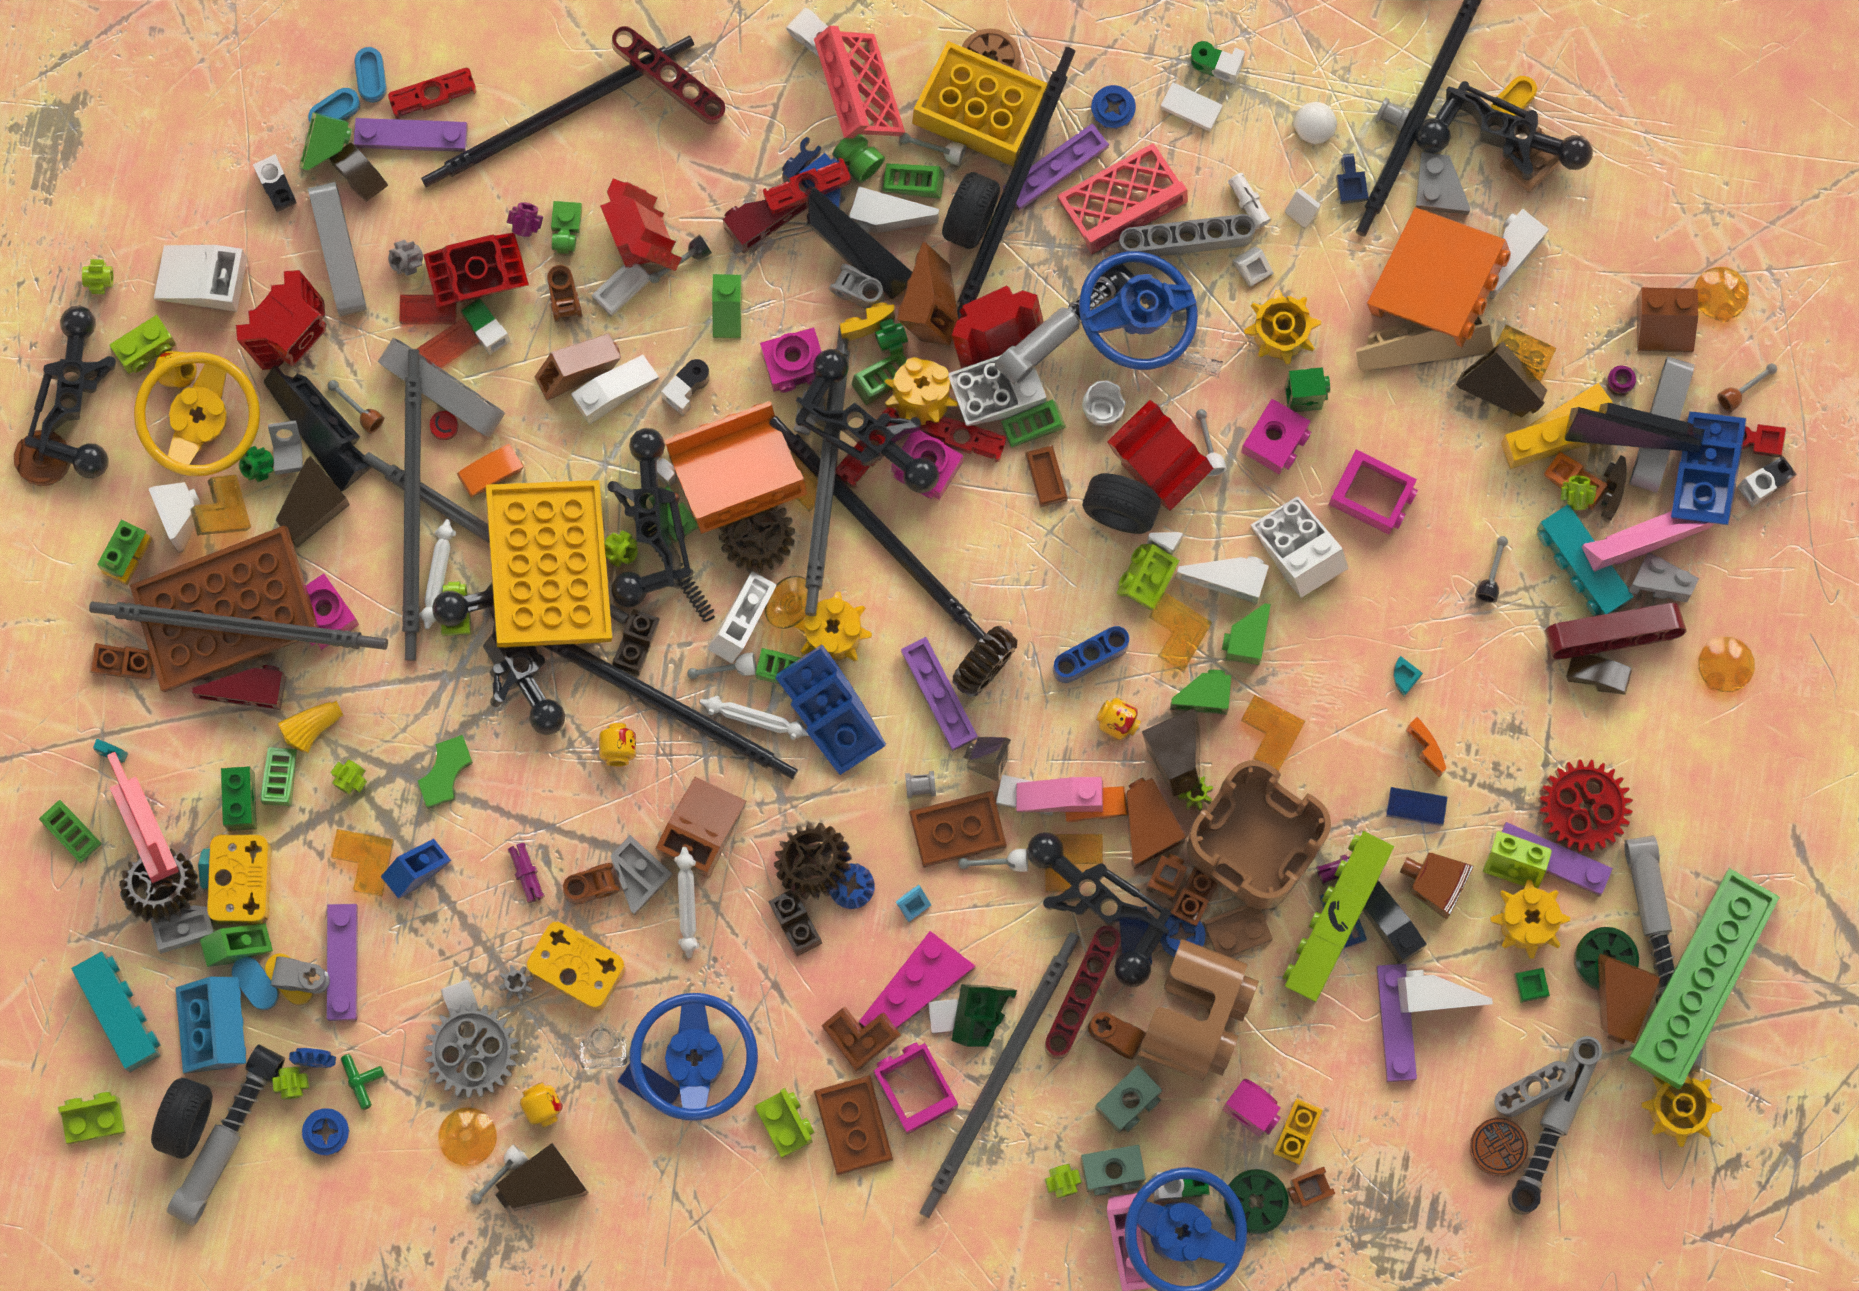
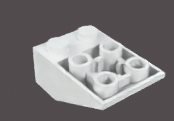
M164 245L154 300L237 312L247 263V257L243 249L220 245Z
M1000 356L949 373L950 384L966 426L1009 418L1045 403L1046 395L1036 368L1034 367L1029 375L1016 386L994 366Z
M1298 496L1251 524V528L1300 598L1349 569L1343 548Z

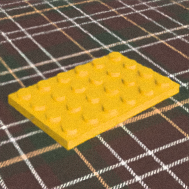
M600 481L486 485L497 647L612 642Z

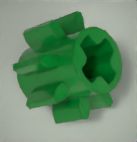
M892 318L880 322L881 330L875 331V336L881 351L888 349L890 355L903 352L902 344L908 342L904 326L901 323L895 324Z
M256 446L250 447L239 461L240 472L249 481L256 479L257 482L268 479V474L274 471L273 456L264 447L257 449Z

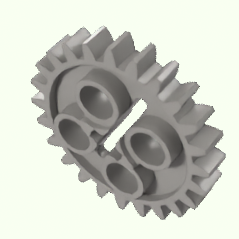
M472 1003L470 1011H467L465 1005L460 1004V1013H456L452 1008H449L451 1017L447 1019L440 1015L439 1018L443 1024L441 1026L432 1024L431 1026L436 1031V1034L426 1035L433 1043L424 1047V1050L432 1052V1056L427 1057L425 1062L434 1063L435 1065L429 1070V1073L438 1072L440 1074L435 1081L438 1084L444 1080L447 1081L444 1090L449 1091L455 1086L456 1096H459L464 1089L468 1098L472 1097L473 1090H477L478 1095L483 1097L484 1088L486 1087L491 1093H494L493 1084L495 1082L504 1086L505 1084L501 1077L503 1075L512 1077L511 1072L507 1070L508 1066H517V1063L511 1060V1056L518 1055L520 1052L512 1049L511 1045L518 1043L519 1040L509 1037L515 1029L513 1027L505 1029L504 1026L508 1019L505 1017L498 1021L499 1011L495 1010L489 1015L487 1005H484L481 1011H478L476 1003ZM465 1023H473L475 1026L474 1035L470 1038H463L460 1034L461 1026ZM486 1028L487 1033L476 1046V1050L479 1051L478 1055H471L465 1063L463 1070L457 1073L458 1066L468 1055L465 1047L467 1045L473 1046L482 1029ZM490 1038H496L500 1043L499 1050L494 1054H488L484 1049L485 1042ZM450 1047H456L459 1051V1058L453 1063L446 1062L444 1058L445 1051ZM473 1063H481L484 1068L482 1076L477 1079H473L469 1075V1067Z

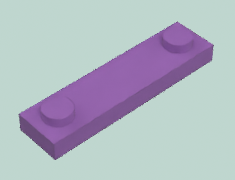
M355 118L354 146L371 149L464 152L467 145L468 125L467 122Z
M1093 123L1031 166L1015 205L1019 211L1109 148L1108 142Z
M927 637L902 648L901 653L951 750L954 751L977 740L978 736Z
M1508 822L1505 823L1502 832L1552 850L1546 873L1596 895H1602L1613 868Z
M327 904V973L330 977V984L327 988V1020H357L358 905Z
M1406 964L1378 965L1376 969L1387 1082L1416 1080L1411 1012L1401 1013L1397 981V978L1406 977L1407 966Z

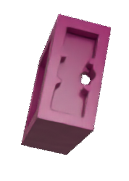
M1356 449L1328 505L1390 535L1393 527L1399 529L1406 515L1401 512L1405 503L1411 505L1418 492L1414 488L1417 479ZM1361 465L1405 486L1389 519L1345 497Z
M915 1042L902 1049L903 1055L894 1060L892 1056H889L876 1064L878 1068L874 1070V1075L906 1135L958 1108L954 1095L925 1043L919 1046ZM922 1056L944 1099L907 1118L885 1076Z

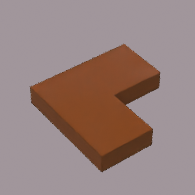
M846 1007L840 1009L821 1025L856 1072L861 1070L902 1036L885 1013L878 1015L862 1029Z

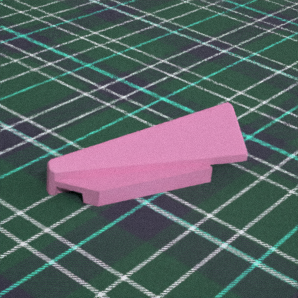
M1671 511L1607 536L1604 540L1586 543L1582 545V549L1593 571H1597L1612 564L1619 565L1707 530L1714 524L1671 518Z

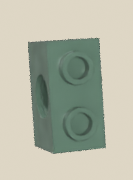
M1137 1065L1096 1104L1095 1109L1118 1133L1123 1129L1129 1132L1140 1121L1137 1116L1145 1108L1150 1112L1161 1101L1158 1096L1161 1094L1162 1089ZM1127 1094H1133L1138 1098L1139 1105L1132 1109L1127 1108L1123 1104L1122 1098Z
M1139 1145L1081 1155L1087 1192L1094 1191V1196L1112 1193L1111 1188L1119 1186L1123 1187V1191L1140 1188V1183L1146 1180ZM1109 1164H1117L1122 1170V1175L1117 1179H1111L1106 1175L1105 1168Z

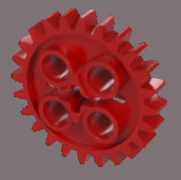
M1579 759L1576 768L1570 762H1567L1565 765L1566 772L1558 767L1555 770L1558 779L1550 775L1547 781L1551 786L1544 785L1541 789L1547 794V796H1542L1538 799V802L1546 805L1538 811L1539 814L1547 815V818L1541 824H1550L1551 828L1547 834L1557 833L1556 843H1560L1563 839L1566 840L1567 849L1576 844L1578 853L1582 851L1584 846H1587L1589 853H1592L1595 849V844H1597L1601 850H1604L1606 848L1605 840L1613 845L1616 842L1613 834L1619 837L1624 834V831L1619 826L1628 827L1630 824L1624 818V816H1631L1633 813L1632 810L1625 808V806L1633 801L1631 798H1624V795L1630 789L1629 787L1620 788L1619 785L1624 778L1620 777L1615 780L1613 778L1615 769L1610 770L1608 773L1604 772L1605 763H1602L1597 769L1594 768L1593 760H1590L1587 767H1584L1582 760ZM1591 781L1597 783L1600 787V793L1591 794L1586 788V783ZM1574 783L1579 784L1581 795L1575 788ZM1569 792L1573 796V803L1564 804L1560 800V793ZM1583 801L1585 804H1591L1592 807L1588 811L1586 808L1581 809L1579 807ZM1606 808L1609 810L1611 819L1608 821L1600 819L1597 813L1598 809ZM1590 817L1594 824L1597 826L1596 830H1594L1591 826ZM1571 819H1581L1585 825L1584 830L1577 831L1573 829Z

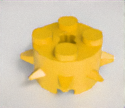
M1275 290L1274 298L1269 299L1263 305L1251 304L1252 309L1256 313V319L1253 325L1244 329V334L1254 337L1257 346L1260 348L1259 357L1267 354L1273 358L1283 360L1287 365L1291 363L1292 356L1297 355L1301 350L1313 351L1315 349L1309 340L1311 330L1321 325V320L1310 317V312L1305 306L1307 302L1306 297H1302L1299 300L1291 296L1285 298L1280 290ZM1286 325L1287 330H1280L1278 327Z
M917 357L907 359L906 363L895 373L894 379L885 380V383L893 388V395L885 402L886 407L896 408L901 418L911 419L917 417L920 419L921 425H925L926 421L930 420L937 423L947 412L948 406H958V402L949 397L950 390L952 389L949 372L946 367L933 361L922 360Z
M837 591L832 598L818 602L816 616H806L805 620L794 622V627L805 633L806 643L800 652L806 654L823 645L833 660L836 659L837 661L848 657L854 662L857 661L858 657L855 650L858 648L859 641L872 638V633L861 627L860 616L866 608L863 605L854 608L848 602L843 601L841 592ZM831 625L838 626V633L833 634L832 631L827 633L828 627Z
M1526 880L1524 889L1514 895L1502 890L1500 895L1505 902V906L1500 914L1490 917V922L1502 927L1501 931L1505 937L1502 947L1505 949L1514 945L1519 949L1524 948L1529 959H1534L1537 949L1545 944L1559 948L1561 945L1555 934L1560 925L1570 921V916L1562 914L1559 904L1556 902L1559 892L1554 890L1547 893L1544 890L1535 888L1532 880ZM1525 914L1534 915L1536 918L1534 921H1536L1537 924L1535 922H1531L1530 924H1528L1525 921V919L1528 916H1526Z
M1654 1076L1652 1080L1657 1090L1651 1100L1641 1103V1107L1650 1112L1651 1118L1655 1123L1651 1133L1657 1135L1663 1132L1668 1136H1672L1676 1139L1679 1147H1684L1687 1137L1696 1132L1709 1138L1711 1133L1707 1123L1711 1119L1712 1114L1722 1111V1106L1712 1102V1095L1708 1090L1712 1081L1708 1078L1700 1082L1696 1078H1689L1687 1076L1682 1087L1677 1089ZM1676 1102L1678 1104L1684 1102L1687 1106L1684 1110L1687 1113L1684 1111L1679 1112L1676 1108L1678 1106Z

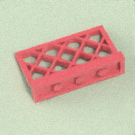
M830 25L814 38V42L844 138L853 139L858 134L903 135L905 133L904 126L875 34L843 32L839 30V26ZM860 42H867L870 54L859 45ZM844 43L851 48L849 53L846 51ZM854 53L865 61L863 66L853 57ZM869 65L876 71L878 78L874 77L867 70ZM852 68L858 72L857 77L854 76ZM862 77L873 86L871 91L861 82ZM877 90L884 96L885 103L875 95ZM859 92L866 97L864 102L861 100ZM870 102L880 110L879 115L868 107ZM884 115L892 121L893 127H890L883 120ZM867 117L874 122L873 126H869Z
M1154 143L1057 195L1062 207L1085 240L1086 247L1091 254L1118 241L1125 229L1145 226L1188 202L1187 188L1182 181L1179 182ZM1153 154L1157 160L1155 169L1140 166L1141 160ZM1123 169L1134 171L1131 182L1116 179L1117 173ZM1138 172L1153 175L1150 186L1135 183ZM1157 176L1168 178L1172 183L1171 186L1165 189L1154 187ZM1099 182L1110 184L1107 195L1093 193V186ZM1114 185L1129 188L1126 199L1111 196ZM1133 189L1148 192L1146 199L1142 202L1131 201ZM1075 195L1085 197L1083 208L1072 207L1067 200ZM1090 198L1105 201L1102 212L1087 210ZM1109 202L1124 205L1122 213L1116 216L1106 214ZM1084 217L1099 218L1098 226L1087 231L1082 224Z
M113 752L107 755L119 783L110 787L111 793L151 882H157L179 872L137 777L128 780L116 753Z

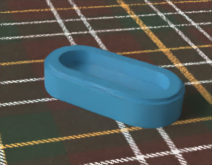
M372 47L362 48L357 52L354 60L358 90L365 101L371 103L378 102L384 98L387 92L383 59L377 49Z
M350 88L338 89L310 109L308 114L309 123L313 112L346 121L359 110V97Z
M250 957L239 959L234 963L232 976L238 977L239 987L251 1004L260 1010H268L274 1007L278 1002L279 992L277 988L270 986L271 980L261 965Z

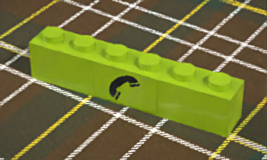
M1365 831L1362 832L1361 836L1354 835L1348 847V850L1352 851L1348 862L1341 861L1335 873V876L1339 877L1335 887L1329 886L1322 898V901L1326 903L1322 913L1316 911L1308 926L1313 929L1309 939L1302 938L1295 952L1300 955L1296 964L1290 963L1282 979L1287 981L1285 984L1286 988L1317 1002L1395 846Z

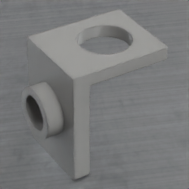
M288 421L268 424L273 445L275 475L299 472L303 467V455L297 422ZM288 429L293 434L288 438H280L276 433L279 430Z

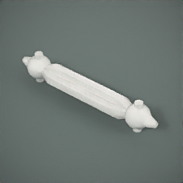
M445 519L443 525L435 531V536L439 540L434 547L424 600L426 608L419 613V617L424 621L425 629H430L432 623L436 621L433 616L432 606L437 595L442 593L450 553L449 540L456 535V531L452 529L449 519Z
M719 696L700 700V704L706 707L709 715L720 712L727 718L777 733L788 732L792 740L801 736H809L800 720L790 723L785 718L732 702L722 703Z
M682 847L680 855L674 859L680 868L678 873L680 930L683 938L679 939L678 944L685 951L687 958H692L693 951L699 948V943H697L694 937L696 932L694 875L691 867L695 866L696 861L689 854L687 847Z

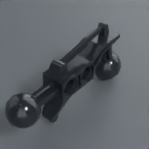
M1463 81L1458 89L1448 86L1446 89V101L1436 117L1424 120L1418 126L1415 133L1416 142L1424 152L1432 154L1441 152L1448 146L1451 139V132L1448 127L1461 109L1473 115L1480 126V142L1503 148V157L1506 159L1510 158L1513 161V164L1522 172L1524 180H1530L1533 177V166L1529 158L1532 149L1558 156L1561 164L1569 170H1580L1586 167L1593 157L1592 145L1588 139L1581 135H1571L1561 140L1538 133V114L1535 110L1526 111L1503 99L1488 95L1469 86L1467 81ZM1481 98L1517 116L1494 110ZM1496 125L1501 127V129L1493 131L1489 127ZM1526 134L1528 137L1525 139H1519L1516 137V135ZM1513 152L1518 153L1519 158H1517V157L1513 154Z
M78 305L66 309L60 318V328L63 334L68 337L65 359L46 364L43 368V378L34 406L35 412L29 433L25 438V445L39 450V461H43L44 457L48 456L73 464L77 473L84 478H96L105 473L109 464L107 452L101 446L87 443L76 448L50 440L52 433L66 421L80 420L83 392H96L97 384L100 380L104 379L108 372L114 370L116 366V360L112 356H107L98 362H82L84 341L94 332L96 319L88 308ZM68 372H74L78 374L79 378L76 381H68L64 375ZM51 379L58 380L55 405L42 423L41 439L39 440L33 438L40 412L43 410ZM65 399H72L76 405L72 408H65L61 405V402Z
M827 349L821 351L815 357L813 363V372L815 374L813 382L803 399L800 397L796 399L797 407L800 409L795 419L796 424L804 426L825 438L830 444L858 459L863 466H868L878 460L880 461L885 456L904 472L903 478L909 489L917 493H925L932 490L939 481L940 473L936 464L927 458L914 459L895 444L905 434L920 430L921 422L919 418L906 419L899 417L897 419L891 418L887 413H883L876 420L856 403H853L845 410L825 411L818 407L830 384L842 381L849 369L846 356L839 350ZM809 416L821 427L843 431L862 446L864 450L861 452L832 434L825 433L806 421L807 417ZM852 418H861L864 422L860 427L852 428L848 425ZM890 423L898 424V425L888 426ZM875 435H881L885 438L884 443L878 446L871 444L870 440Z
M643 428L636 431L630 438L629 443L632 456L640 462L641 489H628L616 481H610L607 486L608 490L613 492L620 504L622 503L625 507V515L635 517L637 542L651 545L662 556L665 567L663 571L643 577L634 572H624L615 578L611 585V594L620 606L626 608L635 607L640 604L649 592L669 586L677 589L682 588V579L693 575V569L689 565L684 541L685 534L678 506L680 496L676 492L658 487L657 460L664 453L665 443L661 434L653 428ZM653 495L655 497V504L651 509H648L646 501L648 497ZM627 498L634 502V506L629 505ZM667 504L670 505L676 538L679 540L684 564L682 569L680 555L669 538ZM655 523L657 533L650 538L648 528Z
M492 582L485 591L463 596L456 591H444L437 595L432 606L433 616L437 622L444 626H456L462 623L469 612L485 608L490 610L494 620L493 632L484 643L483 648L494 664L490 670V675L494 677L493 696L490 699L491 705L499 707L505 700L508 691L519 686L531 706L529 720L534 730L543 735H550L562 729L565 722L563 707L557 701L546 699L533 678L545 663L544 656L538 654L535 646L497 647ZM513 665L519 667L522 673L516 671ZM499 676H501L503 679L502 683L500 682Z
M1043 832L1031 838L1028 843L1027 854L1032 864L1039 868H1052L1071 885L1062 894L1044 899L1043 905L1047 910L1075 912L1077 916H1082L1090 909L1109 926L1114 925L1119 920H1141L1149 925L1133 951L1122 953L1117 958L1114 966L1115 975L1123 985L1138 987L1144 984L1151 974L1150 956L1163 935L1168 936L1170 933L1165 924L1171 916V911L1142 894L1139 889L1107 869L1104 864H1098L1088 870L1086 869L1084 872L1080 871L1063 855V844L1056 835ZM1105 877L1132 896L1138 897L1161 913L1160 916L1156 919L1145 908L1122 902L1100 881ZM1085 882L1094 883L1096 885L1095 893L1091 896L1082 895L1080 893L1082 884ZM1080 900L1076 906L1067 905L1068 902ZM1108 901H1113L1118 906L1116 913L1111 916H1107L1101 911L1102 905Z

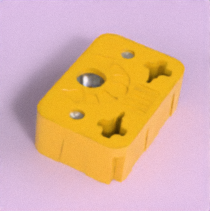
M217 835L211 840L207 912L215 923L219 925L263 924V920L269 919L272 847L265 837L261 835ZM255 846H258L261 852L256 853L254 858L249 851H254ZM224 874H228L232 878L231 881L227 882L226 886L219 882L220 879L224 878ZM255 902L259 909L254 910V915H251L247 908H251Z
M558 921L552 922L547 926L527 961V967L535 978L546 982L556 990L574 998L594 1011H599L606 1006L612 992L626 970L624 961L619 955ZM561 934H563V937L568 944H563L559 942L555 946L553 936L555 935L559 937ZM613 962L616 970L614 972L608 971L607 974H604V968L600 963L609 965ZM574 973L573 976L576 981L565 985L562 977L565 974Z

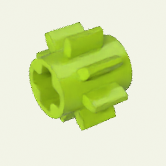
M90 259V265L83 266L82 285L83 287H89L91 294H105L107 287H113V267L106 266L104 259Z
M1576 475L1570 477L1569 482H1563L1560 500H1567V504L1570 505L1572 510H1585L1588 508V504H1594L1596 486L1590 485L1589 478Z
M624 530L620 532V535L613 532L604 542L606 558L617 567H620L622 562L629 565L638 554L637 540L632 538V534Z
M349 759L344 765L337 762L330 772L335 777L332 784L348 795L354 789L360 793L367 783L366 779L362 777L366 770Z
M1204 776L1200 779V785L1191 789V791H1194L1195 788H1199L1201 796L1198 795L1194 799L1191 797V791L1178 796V800L1185 799L1187 802L1186 810L1190 809L1191 806H1197V809L1201 811L1203 802L1211 804L1212 799L1207 796V793L1213 791V786L1206 787Z
M300 1067L279 1069V1077L272 1078L273 1091L281 1093V1099L283 1100L303 1097L302 1089L309 1088L308 1075L306 1073L300 1074Z
M1070 1164L1049 1169L1050 1177L1045 1178L1048 1193L1055 1192L1057 1199L1078 1193L1076 1185L1082 1183L1078 1169L1072 1171Z

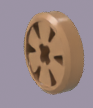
M992 28L982 29L971 34L962 45V47L983 56L989 57L993 54L995 55V61L1019 71L1021 60L1019 47L1016 41L1004 31Z

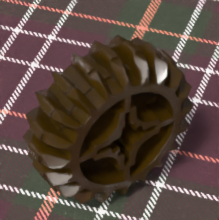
M777 505L743 518L746 520L748 527L737 539H733L737 525L743 519L719 527L720 531L724 532V534L719 535V541L725 543L721 550L723 553L730 552L727 560L731 562L738 558L736 562L738 569L744 563H747L746 569L749 573L753 570V565L757 566L759 573H763V565L765 564L768 565L770 570L774 569L772 562L774 560L779 564H783L784 560L780 554L790 556L791 550L786 546H794L795 540L788 537L795 534V528L788 527L793 523L791 517L784 518L787 513L785 508H781L776 512ZM754 515L767 516L774 521V523H771L770 521L766 523H760L756 520ZM752 524L755 530H759V533L762 531V545L759 539L755 540V536L753 537ZM780 530L781 534L778 543L769 551L766 543L767 540L774 536V532ZM739 547H755L761 555L748 554Z
M1002 626L993 627L976 643L959 664L953 675L952 683L963 694L966 693L969 697L976 696L987 687L1011 658V655L1017 648L1018 640L1012 636L1013 634L1009 630H1005Z
M808 822L806 830H803L801 826H797V833L795 835L787 832L789 840L787 842L779 841V845L783 850L775 851V856L780 860L774 862V867L779 870L776 876L779 880H783L782 886L785 889H790L794 896L800 894L806 900L810 894L814 899L818 900L820 892H823L825 896H829V889L831 887L839 890L837 882L838 880L847 881V877L843 872L851 871V866L846 862L852 860V855L847 852L850 846L846 841H843V835L836 833L832 826L825 828V825L820 822L816 828L812 823ZM814 842H823L822 844H821V843H818L817 845H815V846H813V847H808V846H806V845H808V844H810V843H814ZM799 852V860L794 864L795 868L793 869L794 859ZM833 853L832 863L829 869L827 870V862L832 857L831 854ZM807 854L816 859V863L820 866L819 868L810 863ZM813 875L820 876L813 880H803L804 878L808 879Z
M172 848L170 852L179 870L177 874L181 876L179 884L174 882L171 875L152 883L139 854L136 857L138 861L136 863L128 861L129 870L122 871L123 880L119 881L121 899L125 901L126 909L131 911L133 916L136 918L141 916L146 923L152 917L157 924L162 917H165L168 922L171 920L170 915L176 914L181 917L180 909L190 910L189 901L196 900L194 891L198 890L199 886L196 881L198 878L197 873L193 870L194 867L191 861L186 860L182 853L176 855ZM139 887L143 888L146 892V899H142L137 895Z

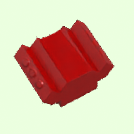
M613 178L607 190L610 202L600 205L625 267L631 268L635 264L652 262L676 271L682 257L671 253L676 241L672 240L663 221L664 213L653 208L658 197L647 193L646 190L629 182H622Z
M514 233L492 234L446 245L442 249L423 254L437 307L469 301L529 285Z
M300 270L284 271V284L271 285V291L254 310L248 311L249 324L236 325V334L239 344L262 370H269L273 366L280 367L284 361L289 366L294 367L326 331L327 324L322 320L325 316L324 299Z
M1006 285L963 305L959 310L961 317L957 320L952 333L961 369L1002 355L1007 349L1018 345L1044 321L1038 295L1024 290L1013 294L1010 287Z
M1151 400L1107 441L1113 453L1121 460V465L1136 481L1154 490L1160 498L1161 505L1169 511L1214 469L1207 457L1199 453L1195 444L1187 439L1171 418L1164 415L1158 404Z

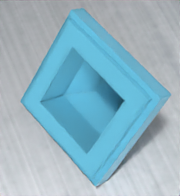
M919 885L896 901L908 922L931 906L930 901Z

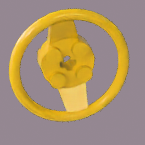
M188 352L163 361L148 374L141 384L135 400L134 422L136 432L143 447L160 465L181 475L208 476L230 468L250 449L259 428L260 406L251 381L239 367L215 354ZM202 363L204 366L193 387L185 388L176 396L171 404L169 413L170 425L175 431L167 456L156 446L147 428L145 413L149 394L157 381L170 370L186 364ZM228 373L240 385L247 400L249 417L246 432L239 445L226 457L210 464L190 465L203 444L218 438L226 427L228 416L222 396ZM197 408L203 409L202 413L206 416L205 420H199V423H194V417L191 416L192 411H197Z

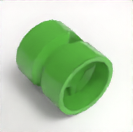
M858 134L853 139L844 138L832 153L837 161L838 158L844 160L845 165L849 166V173L859 183H863L874 175L885 161V157L875 147H868V140L863 134Z

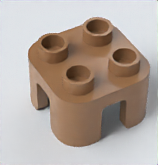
M1249 760L1238 764L1231 770L1223 781L1220 791L1206 810L1203 809L1197 816L1188 837L1187 853L1192 864L1203 874L1207 875L1248 906L1264 910L1281 904L1322 849L1330 832L1331 819L1327 808L1317 798L1307 793L1304 799L1301 800L1279 784L1278 781L1281 776L1279 771L1265 762Z
M1181 939L1164 984V989L1168 994L1205 1007L1208 1011V1017L1206 1021H1198L1164 1007H1158L1154 1011L1138 1057L1204 1081L1208 1071L1223 1076L1239 1037L1224 1030L1228 1017L1243 1022L1259 983L1258 980L1244 975L1248 964Z

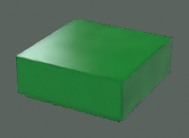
M1544 968L1514 974L1520 1003L1550 996Z

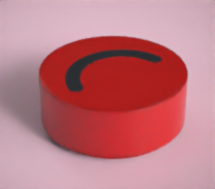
M449 411L435 413L429 423L432 434L439 440L453 438L459 428L455 415Z

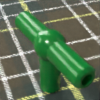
M350 1054L343 1055L340 1060L348 1077V1085L353 1089L360 1108L366 1110L372 1106V1103L364 1085L384 1077L383 1068L378 1066L359 1074Z

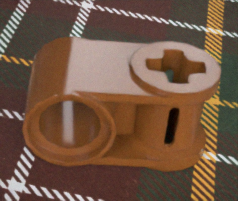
M564 265L552 267L548 272L547 280L555 322H559L560 318L575 315L578 318L583 317L571 270ZM559 275H564L568 278L567 283L562 286L555 285L553 281Z
M612 863L601 864L589 870L568 876L563 883V892L566 900L576 905L594 899L609 897L620 892V887L616 886L611 871L613 869ZM601 876H604L606 886L604 885ZM573 883L582 884L584 886L583 893L578 896L571 895L568 892L570 885Z
M1107 1012L1095 1014L1088 1026V1032L1094 1040L1130 1060H1133L1146 1035L1140 1028L1124 1022ZM1103 1020L1107 1022L1106 1028L1108 1030L1100 1033L1097 1031L1099 1026L1096 1023L1100 1024Z

